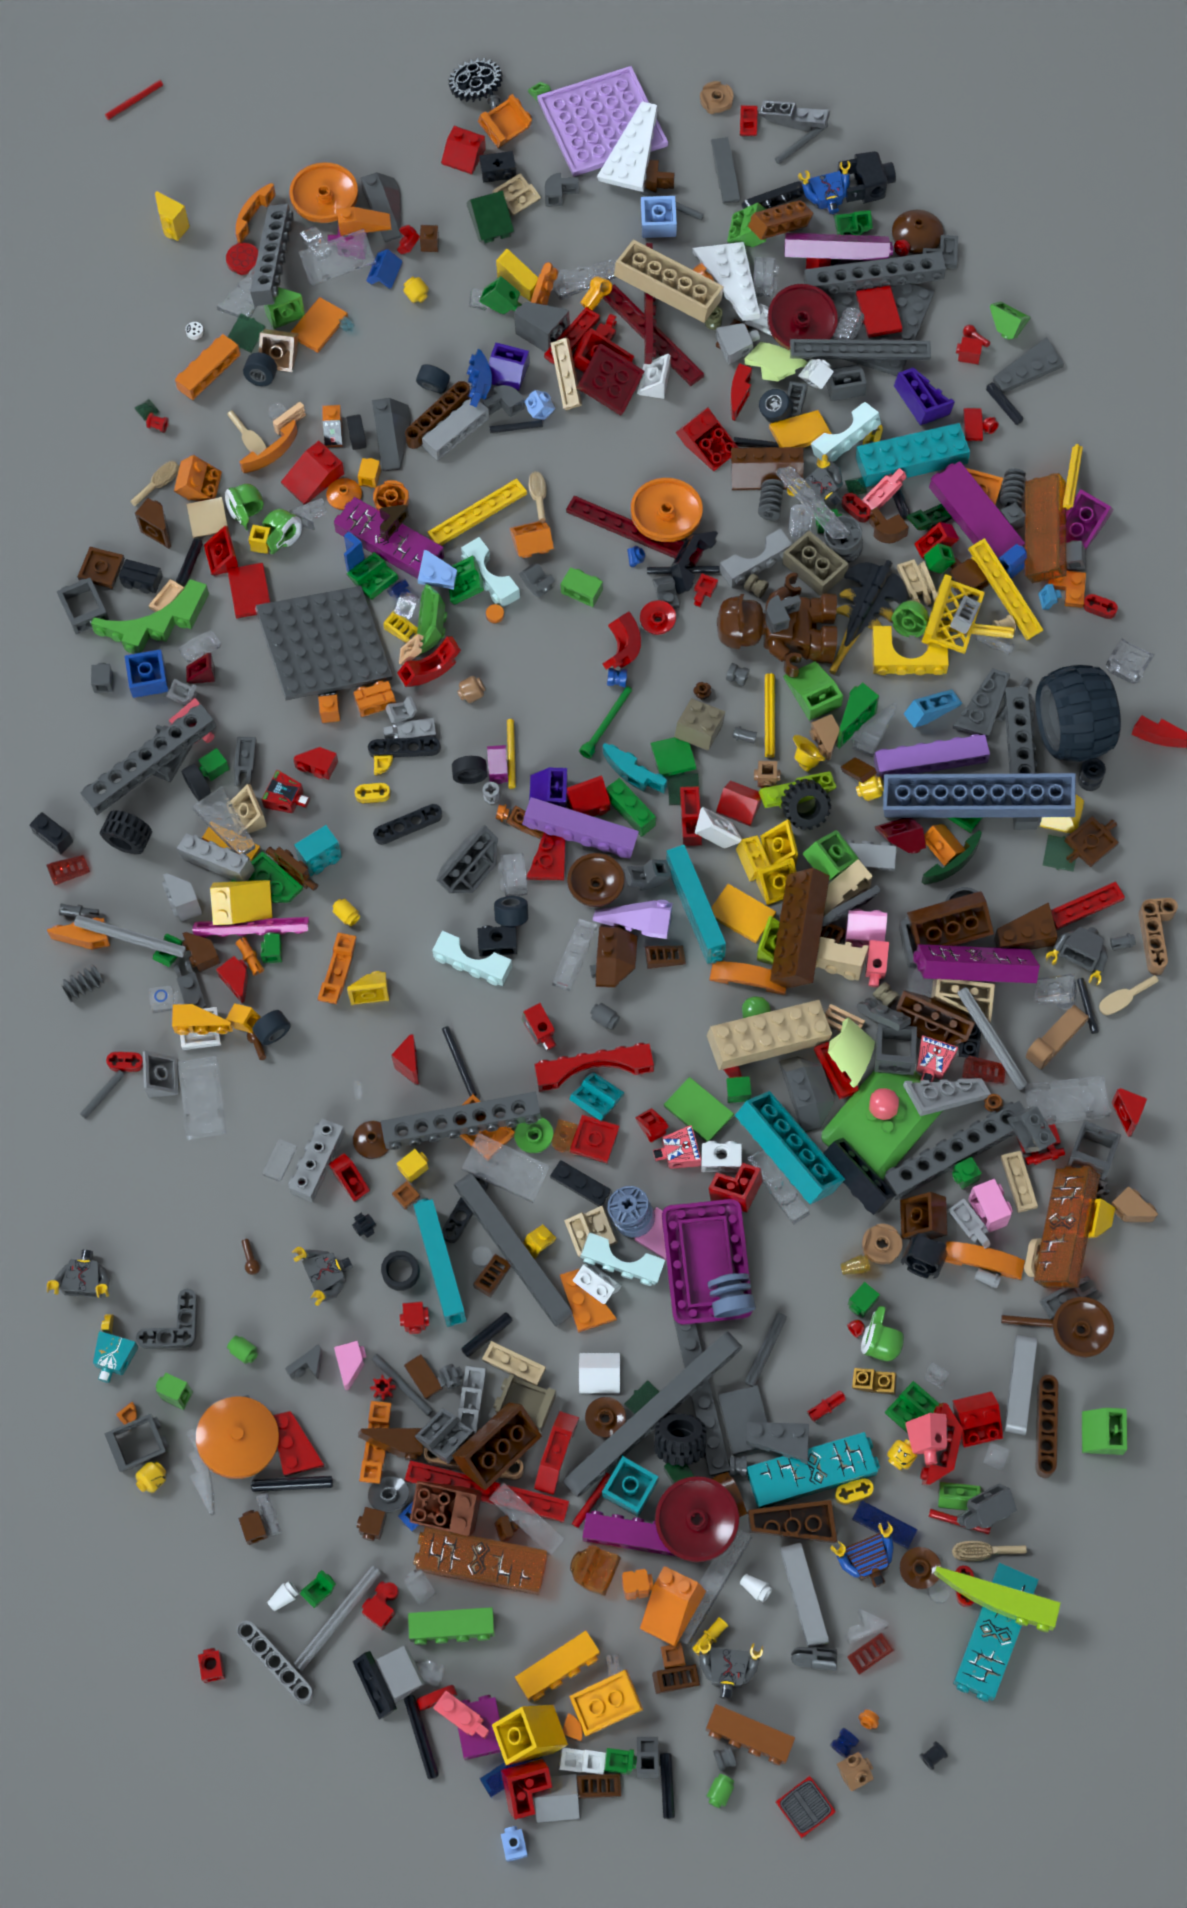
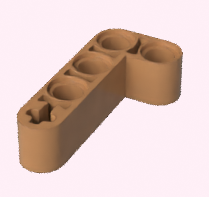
M1172 898L1145 900L1139 910L1147 969L1153 975H1161L1168 963L1162 921L1173 919L1178 909L1177 902ZM1164 907L1170 908L1171 912L1166 911ZM1145 909H1150L1153 913H1148ZM1148 926L1154 927L1155 931L1149 930ZM1151 944H1156L1159 948H1153Z
M1072 1005L1042 1038L1039 1037L1033 1042L1027 1051L1026 1058L1042 1070L1089 1019V1016L1076 1005Z

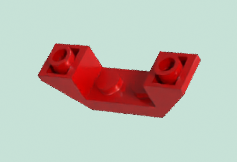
M939 1403V1406H936L934 1413L946 1414L947 1427L950 1428V1431H947L946 1451L942 1452L940 1460L943 1465L932 1464L923 1467L920 1474V1479L923 1480L922 1485H931L955 1468L963 1428L947 1403Z
M559 1412L539 1466L534 1490L554 1496L560 1478V1470L571 1437L574 1436L579 1417Z

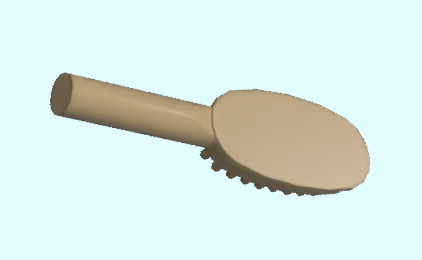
M232 410L227 413L242 433V440L246 448L257 455L263 452L266 446L259 435L252 430H247Z
M169 461L157 469L151 478V483L130 501L132 505L136 506L155 488H161L172 481L178 474V464L175 461Z
M534 471L529 477V492L532 499L536 500L539 522L544 523L546 517L543 499L546 497L547 492L546 483L542 474Z
M923 561L918 565V568L927 586V591L929 594L932 593L935 602L937 591Z
M1154 975L1130 990L1121 989L1111 993L1100 1002V1012L1103 1015H1110L1122 1010L1132 1001L1133 996L1159 981L1158 978Z
M964 1541L954 1545L952 1553L958 1560L976 1562L989 1559L992 1555L1026 1554V1545L991 1546L982 1541Z

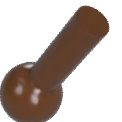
M247 1032V1039L250 1043L254 1044L259 1060H265L266 1054L261 1042L254 1032L253 1034Z
M244 1239L241 1241L247 1260L244 1268L248 1274L255 1275L260 1271L261 1266L254 1259L249 1239Z

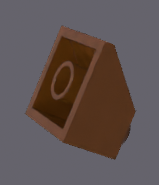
M147 498L135 512L140 532L170 549L171 542L163 506L160 502Z
M928 1192L900 1200L902 1239H911L917 1233L925 1234L929 1239L948 1235L945 1196Z

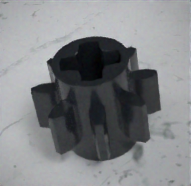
M361 1212L353 1217L355 1223L352 1226L359 1237L365 1235L368 1238L375 1233L373 1228L377 1225L369 1213L363 1215Z

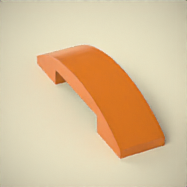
M270 183L256 191L242 207L235 228L238 243H242L250 233L248 223L261 205L268 207L276 196L274 184Z
M292 420L280 430L281 438L259 455L252 451L239 461L241 471L249 473L262 469L281 457L291 446L297 435L296 422Z
M337 933L333 946V955L325 981L321 985L317 998L318 1001L337 1004L350 969L356 936Z
M716 961L712 965L710 981L728 984L730 981L765 988L766 992L785 995L786 988L770 981L771 969L726 961Z
M946 1241L948 1255L945 1262L960 1266L966 1264L999 1272L1001 1276L1021 1280L1025 1260L988 1247L985 1249L979 1245Z
M371 1401L368 1428H389L391 1403ZM367 1441L359 1482L380 1484L386 1451Z

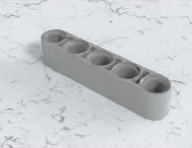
M1016 1335L1004 1432L1020 1435L1026 1434L1037 1338Z
M801 1543L781 1547L782 1560L806 1645L811 1648L829 1643Z
M251 1621L241 1622L237 1627V1634L240 1639L300 1704L306 1705L312 1702L314 1691L305 1679ZM246 1627H252V1634L244 1637L242 1634L243 1630ZM260 1642L267 1644L263 1652H257L256 1650ZM273 1658H280L281 1663L278 1667L273 1668L270 1666ZM288 1673L295 1674V1679L291 1683L284 1681ZM303 1688L308 1689L309 1695L304 1699L299 1698V1691Z

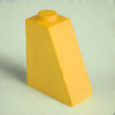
M506 249L496 260L497 278L503 277L520 292L522 297L531 301L538 277L510 250Z

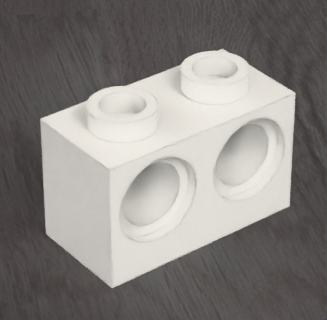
M810 359L798 377L811 387L822 389L834 371L830 369L831 365L826 361Z

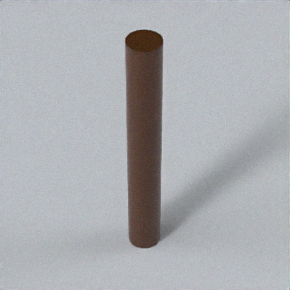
M1001 1316V1323L1053 1328V1319Z

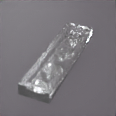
M502 1483L489 1498L549 1555H552L565 1540L505 1483Z

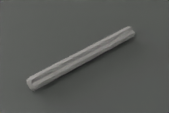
M77 915L74 921V925L178 957H183L186 952L185 946Z
M965 987L958 991L957 994L1017 1089L1022 1090L1028 1085L1027 1081L968 988Z
M372 1566L297 1658L294 1666L299 1671H303L381 1575L379 1569Z

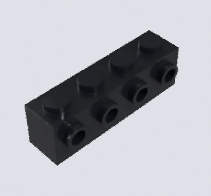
M844 1137L834 1141L823 1153L845 1178L843 1183L851 1190L852 1195L858 1198L865 1209L872 1213V1215L883 1211L896 1196Z

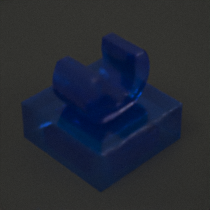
M406 579L401 580L387 590L391 597L396 595V599L399 602L403 601L401 598L402 592L407 597L411 595L410 591L405 589L409 586Z

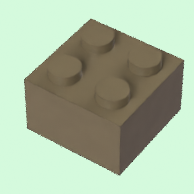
M691 698L677 722L674 737L709 751L723 726L725 711Z

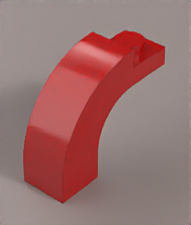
M630 611L608 624L617 641V652L613 657L602 663L606 670L611 666L614 669L618 666L622 669L634 661L640 652L641 635Z
M447 636L431 655L421 660L406 661L397 673L405 687L426 684L451 669L455 665V657L460 653L461 649L453 636Z

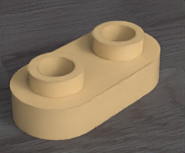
M1042 1238L1032 1239L1028 1245L1024 1269L1029 1277H1040L1043 1274L1045 1263L1039 1262L1046 1261L1047 1252L1041 1253V1251L1047 1250V1243L1043 1242L1045 1240Z

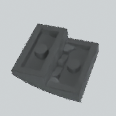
M442 1408L418 1432L415 1438L430 1452L449 1464L453 1459L452 1455L475 1433L474 1430L460 1423L457 1416Z

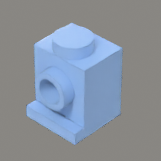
M517 1826L505 1828V1833L501 1834L506 1861L509 1862L528 1857L522 1829L517 1830ZM513 1838L517 1839L518 1841L517 1845L514 1847L510 1846L509 1844L510 1840Z

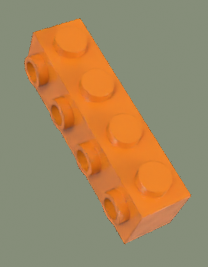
M224 334L216 338L207 349L201 352L195 361H192L183 372L177 375L175 379L177 389L193 401L240 356L238 344Z

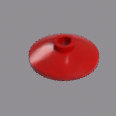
M651 601L640 612V623L651 634H665L674 627L676 622L674 608L665 601ZM659 618L661 621L656 622L655 619Z

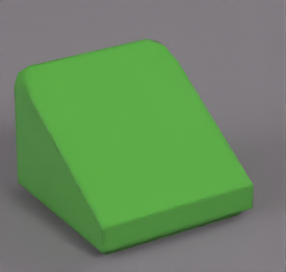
M542 82L528 90L529 94L537 102L538 95L551 91L550 86Z

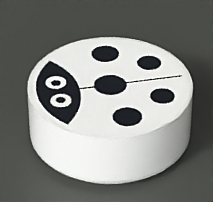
M191 322L186 326L185 330L188 338L197 340L203 336V326L199 322Z

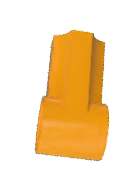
M594 277L590 282V289L580 302L581 305L594 311L603 296L611 292L612 283L602 277Z

